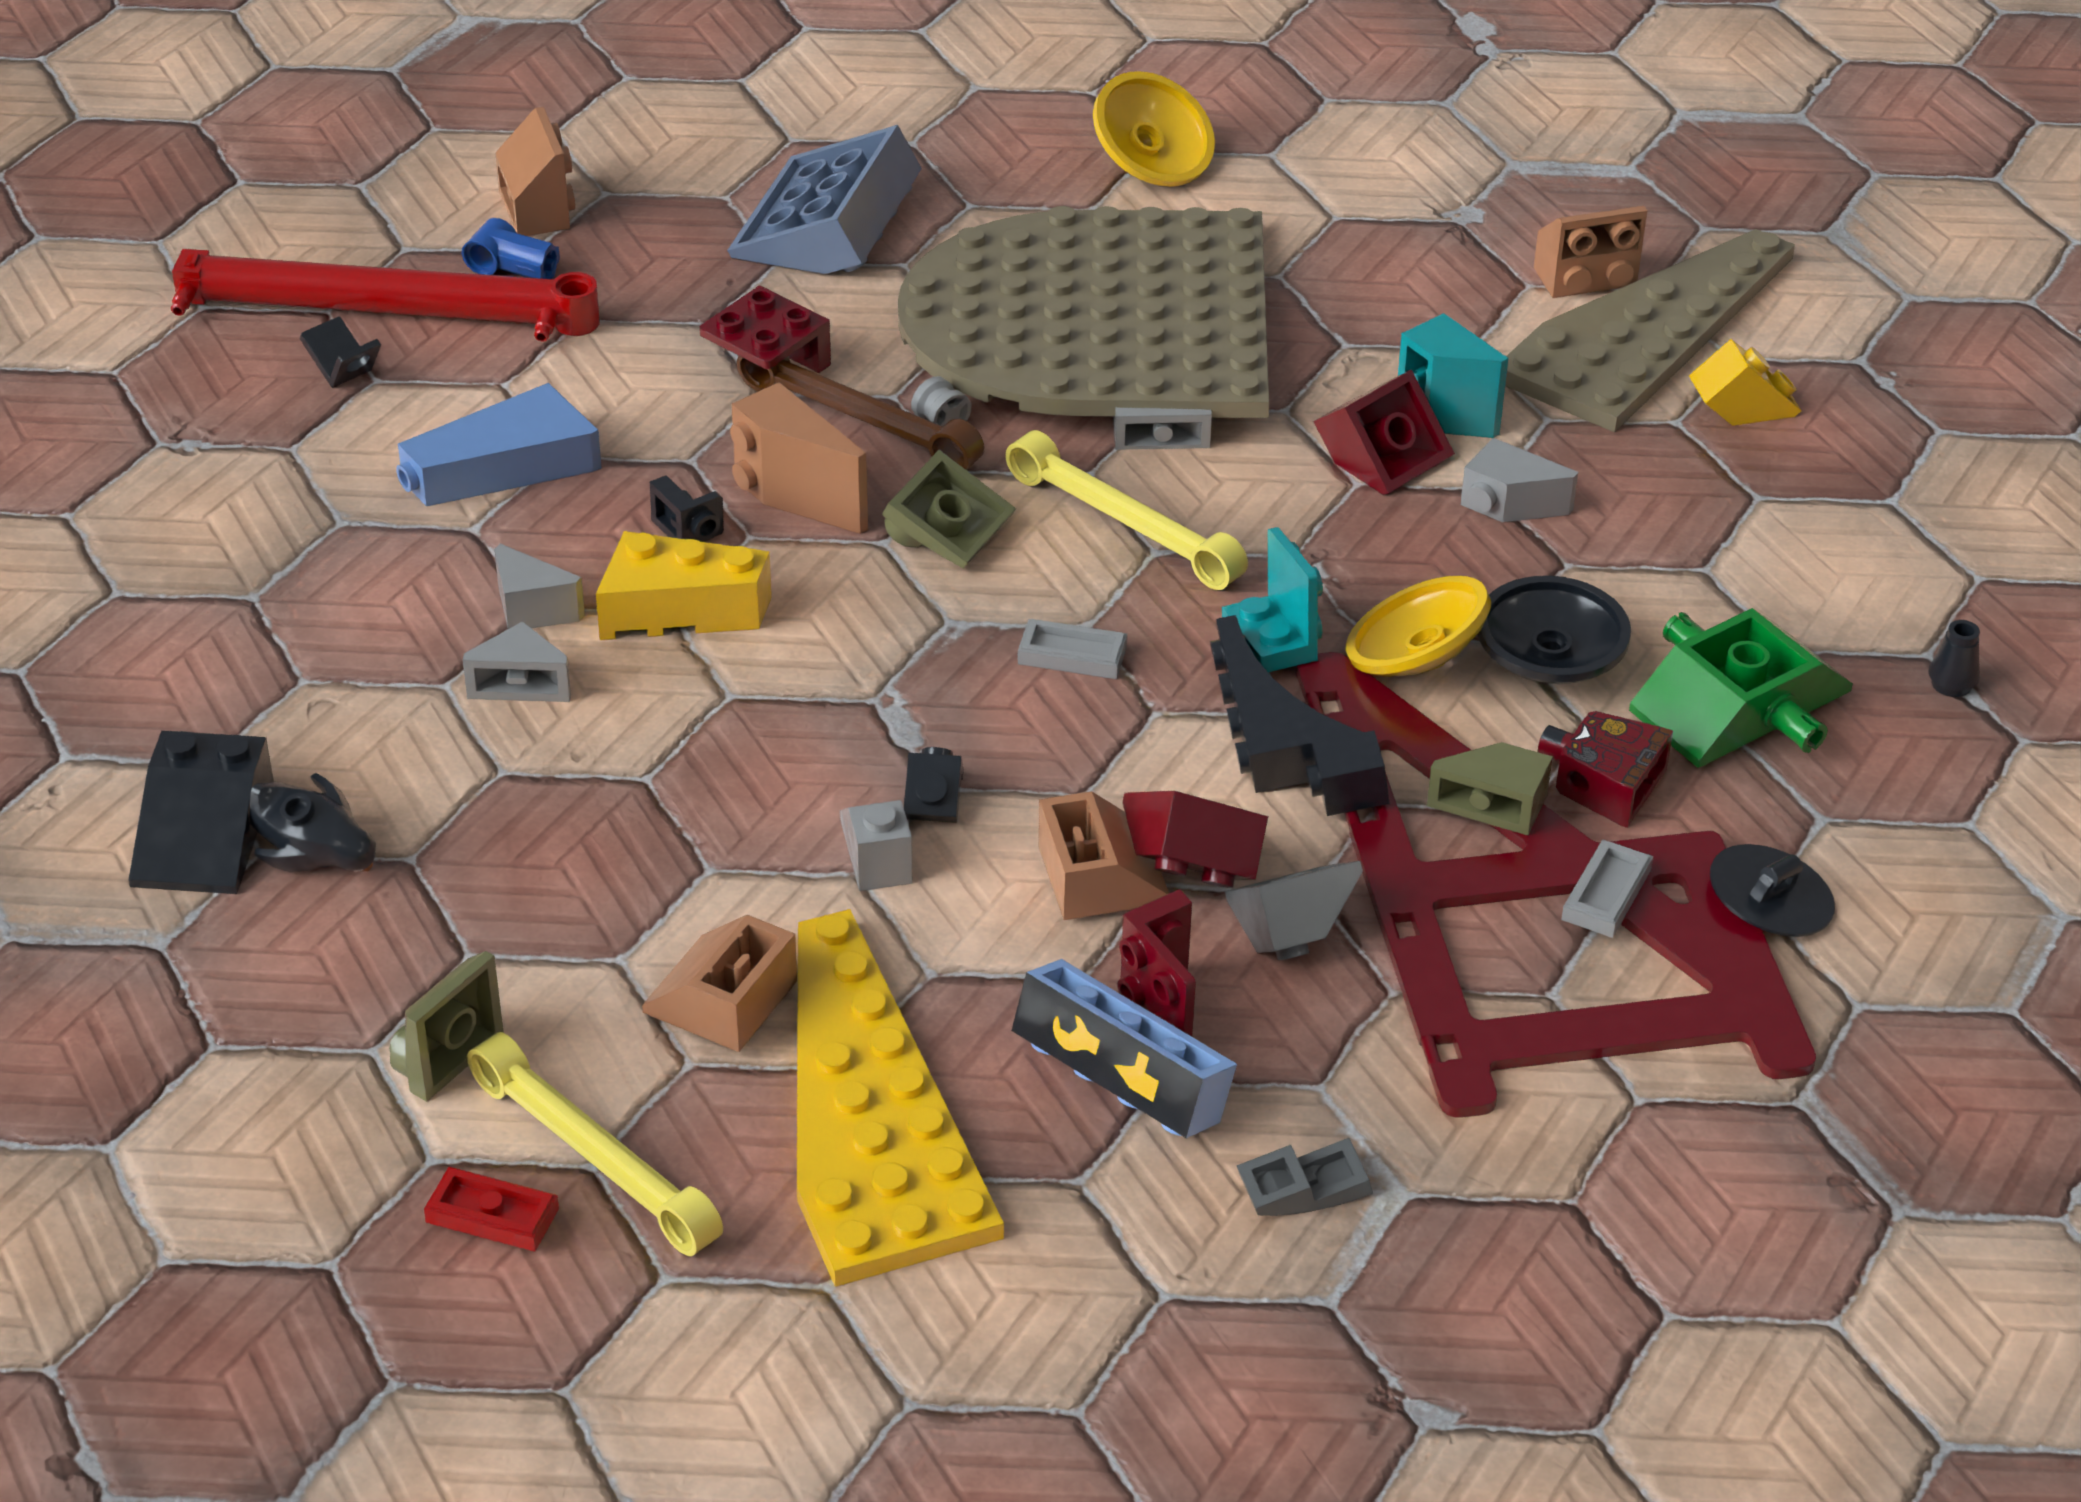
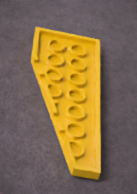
M851 909L798 922L797 1202L835 1287L1004 1239V1222Z

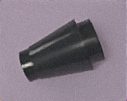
M1956 620L1950 623L1948 631L1929 666L1928 673L1933 688L1945 696H1965L1971 692L1972 688L1980 680V629L1973 622Z

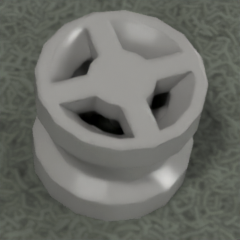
M936 376L925 380L917 388L911 401V409L914 415L943 427L952 419L967 421L971 413V402L965 394L954 390L949 381L941 376Z

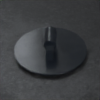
M1742 844L1724 849L1716 855L1711 864L1710 881L1718 898L1736 916L1759 929L1783 936H1808L1826 928L1833 918L1835 902L1831 890L1821 876L1796 855L1768 846Z

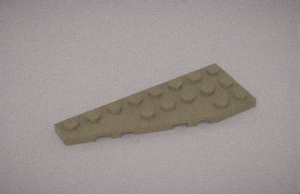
M1754 229L1547 320L1506 356L1509 360L1505 386L1607 430L1616 432L1793 259L1795 244L1780 239L1773 233Z

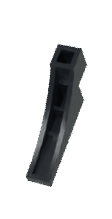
M1236 615L1216 619L1219 639L1210 641L1213 662L1216 671L1224 669L1226 673L1218 675L1224 705L1234 703V707L1226 709L1232 739L1242 737L1243 742L1235 743L1241 774L1251 772L1255 792L1259 793L1309 783L1312 797L1322 795L1327 816L1390 804L1385 765L1375 730L1362 732L1319 713L1294 697L1274 680L1256 659L1242 634Z

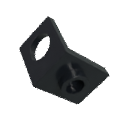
M340 316L302 332L299 338L332 388L371 371L381 347L378 339L360 346Z

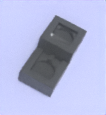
M1350 1138L1298 1158L1292 1145H1288L1237 1165L1239 1175L1255 1211L1260 1216L1312 1212L1348 1203L1373 1194L1370 1180Z

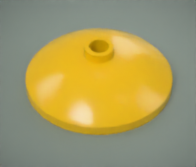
M1141 71L1127 72L1107 82L1096 98L1093 108V121L1098 139L1112 160L1130 175L1154 185L1180 186L1197 179L1210 164L1215 149V138L1211 122L1199 102L1176 82L1154 73Z
M1446 576L1415 584L1388 597L1368 611L1356 623L1348 635L1346 653L1356 669L1376 676L1415 675L1437 669L1458 655L1479 633L1489 614L1491 598L1482 582L1468 576Z

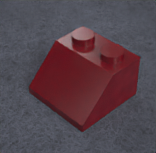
M1178 791L1124 793L1122 804L1135 853L1137 856L1156 860L1155 870L1186 876L1187 869L1203 873L1201 882L1225 888H1233L1235 880H1256L1269 816Z

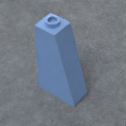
M546 383L398 443L400 464L397 465L396 472L400 484L405 491H412L426 506L446 503L601 469L599 431L555 388Z

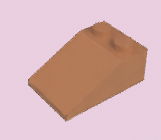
M780 382L732 403L733 425L730 428V434L734 443L735 461L732 472L736 483L742 490H747L762 504L859 534L868 531L866 452Z

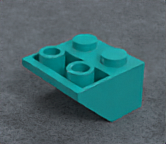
M1444 313L1401 334L1398 376L1412 369L1444 433L1494 438L1500 435L1509 358Z

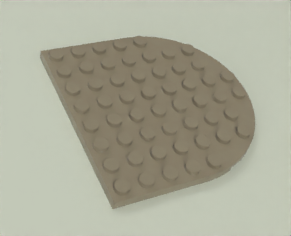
M1057 206L1045 212L1017 215L976 227L964 228L957 235L940 243L926 253L906 275L898 296V328L904 345L908 344L916 353V362L933 377L941 376L949 381L955 390L984 402H990L995 397L1019 402V410L1066 416H1115V407L1211 410L1212 418H1268L1269 387L1262 211H1251L1246 208H1234L1229 211H1207L1199 207L1188 208L1184 211L1162 210L1157 207H1145L1140 210H1118L1109 206L1099 207L1095 210H1074L1068 206Z

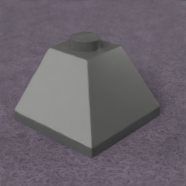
M1361 861L1324 865L1227 890L1225 895L1229 906L1256 952L1276 951L1277 959L1284 960L1310 953L1309 942L1327 937L1361 876L1363 869Z

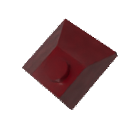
M1412 369L1344 403L1313 421L1334 463L1382 495L1392 492L1455 454Z

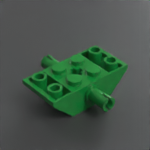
M1753 608L1707 630H1704L1691 620L1689 615L1680 612L1678 617L1676 615L1672 616L1663 629L1664 639L1675 646L1630 702L1629 711L1643 723L1673 730L1671 746L1697 768H1700L1776 729L1796 743L1803 752L1810 753L1812 748L1816 750L1825 740L1828 728L1825 724L1812 717L1809 712L1851 692L1853 683L1786 630Z

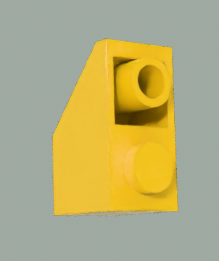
M1732 338L1689 375L1705 404L1732 426L1792 418L1801 412L1800 407L1792 396L1796 391V387L1790 379L1779 369L1774 373L1768 370L1770 368L1768 362L1755 348L1750 347L1746 351Z

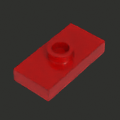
M448 1167L427 1202L424 1214L426 1223L536 1252L559 1210L558 1195Z

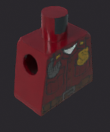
M1593 711L1586 715L1574 734L1548 725L1542 733L1537 752L1553 756V760L1559 762L1556 788L1560 794L1616 824L1628 828L1667 770L1673 730Z

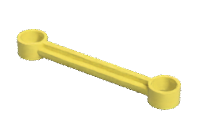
M1032 430L1008 446L1006 462L1011 473L1018 481L1027 486H1036L1043 480H1046L1191 561L1196 576L1207 587L1214 590H1222L1246 572L1248 567L1247 555L1241 544L1234 537L1227 533L1218 532L1206 539L1062 460L1054 442L1043 432Z
M497 1032L468 1052L467 1060L470 1070L486 1093L496 1099L509 1095L654 1214L664 1235L679 1252L686 1256H694L722 1235L723 1223L713 1203L703 1192L692 1186H688L680 1191L532 1071L525 1054L510 1036L503 1032Z

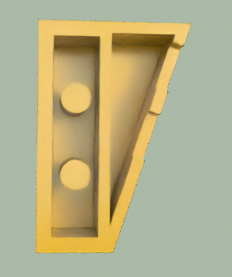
M624 531L596 592L600 640L616 639L615 631L647 629L648 637L664 636L663 628L695 626L696 634L759 629L772 598L770 551L750 549L744 546L700 542L694 539L685 540L657 536L643 532Z

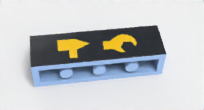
M1063 959L1026 972L1011 1031L1029 1041L1035 1050L1055 1057L1074 1069L1076 1075L1082 1079L1095 1082L1115 1094L1121 1103L1141 1110L1160 1122L1162 1127L1172 1134L1188 1138L1220 1123L1237 1066L1235 1062Z

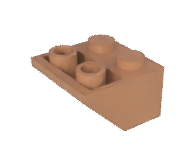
M538 107L527 116L495 152L499 192L517 234L524 236L570 229L569 211L575 210L572 186L570 183L566 184V173H572L569 149L567 146L562 147L558 123H550L544 107Z
M1638 206L1562 217L1538 230L1534 269L1551 297L1557 298L1618 289L1638 281L1648 211L1646 207Z
M1092 791L1039 799L1038 847L1063 920L1132 910L1169 894L1161 871L1154 869L1156 860L1136 855L1123 810Z
M745 915L701 935L643 1003V1013L740 1052L797 982L795 933L750 915Z

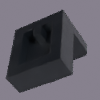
M667 475L649 482L651 521L668 537L685 540L694 539L704 542L723 533V497L718 492L713 491L693 499L688 491L681 490Z

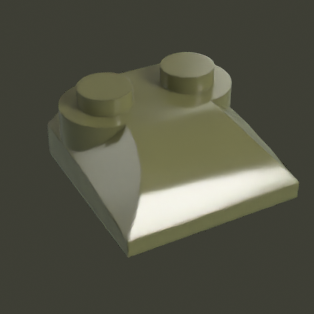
M938 450L887 504L882 515L885 517L887 533L897 543L907 547H920L924 545L964 569L1013 515L1016 508L942 451Z
M484 951L466 959L405 1011V1026L401 1027L394 1034L390 1042L391 1067L406 1076L410 1092L426 1102L469 1066L467 1054L471 1049L497 1032L504 1033L496 963L493 954Z

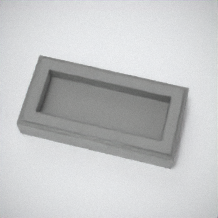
M1028 619L1018 648V664L1117 679L1127 649V634Z
M1602 839L1563 906L1562 920L1613 938L1651 871L1653 856Z

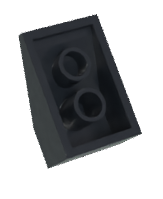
M161 730L147 769L128 879L130 887L224 894L238 893L258 834L250 824V792L257 783L274 782L266 737Z

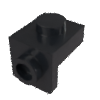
M941 747L923 748L921 753H908L904 811L907 820L957 823L960 786L964 774L962 756L953 755L951 750Z

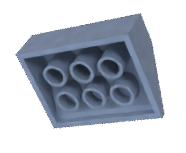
M891 126L791 156L727 250L731 258L822 274L842 269L845 272H851L864 265L868 259L867 255L874 244L882 237V231L889 220L896 215L899 204L904 196L911 191L912 184L922 169L899 126Z

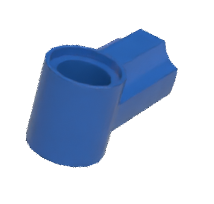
M500 218L488 219L465 243L461 253L467 267L473 272L483 275H492L498 269L527 278L552 279L555 276L556 267L560 260L558 246H554L550 242L517 234L512 225Z

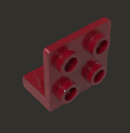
M761 285L699 326L701 337L764 369H771L788 356L789 359L817 373L822 372L831 365L830 319Z
M1178 889L1123 914L1122 940L1119 942L1121 975L1117 987L1119 994L1192 1037L1196 990L1195 978L1188 971L1192 902Z

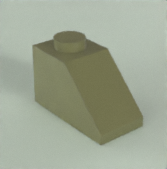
M1500 742L1434 760L1430 772L1427 806L1529 835L1548 795L1553 756Z

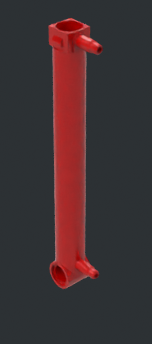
M182 249L172 270L176 293L172 299L171 311L177 316L184 315L191 304L204 305L206 300L536 324L534 336L540 342H546L549 339L554 327L565 335L582 336L593 332L600 325L597 281L593 276L582 272H568L561 274L555 279L216 256L210 255L209 250Z

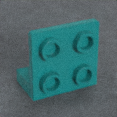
M1279 527L1271 528L1267 531L1268 596L1261 598L1250 597L1242 600L1240 603L1222 607V617L1236 615L1247 644L1267 672L1317 661L1318 639H1321L1323 636L1322 622L1318 614V596H1321L1323 593L1321 575L1315 566H1311L1302 556L1298 545L1295 542H1291Z

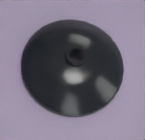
M1531 576L1510 581L1489 594L1491 608L1483 627L1477 634L1482 647L1488 655L1510 672L1542 683L1571 684L1600 676L1620 663L1628 651L1631 625L1622 606L1609 594L1591 584L1560 576Z

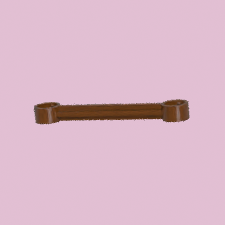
M741 356L737 358V369L741 378L755 391H761L780 382L788 390L929 449L931 457L940 450L965 470L972 466L984 453V442L980 433L972 424L965 420L952 419L942 427L790 362L789 356L768 370ZM951 440H952L955 444H957V446L961 449L962 453L959 452V451L954 447V445L952 444Z

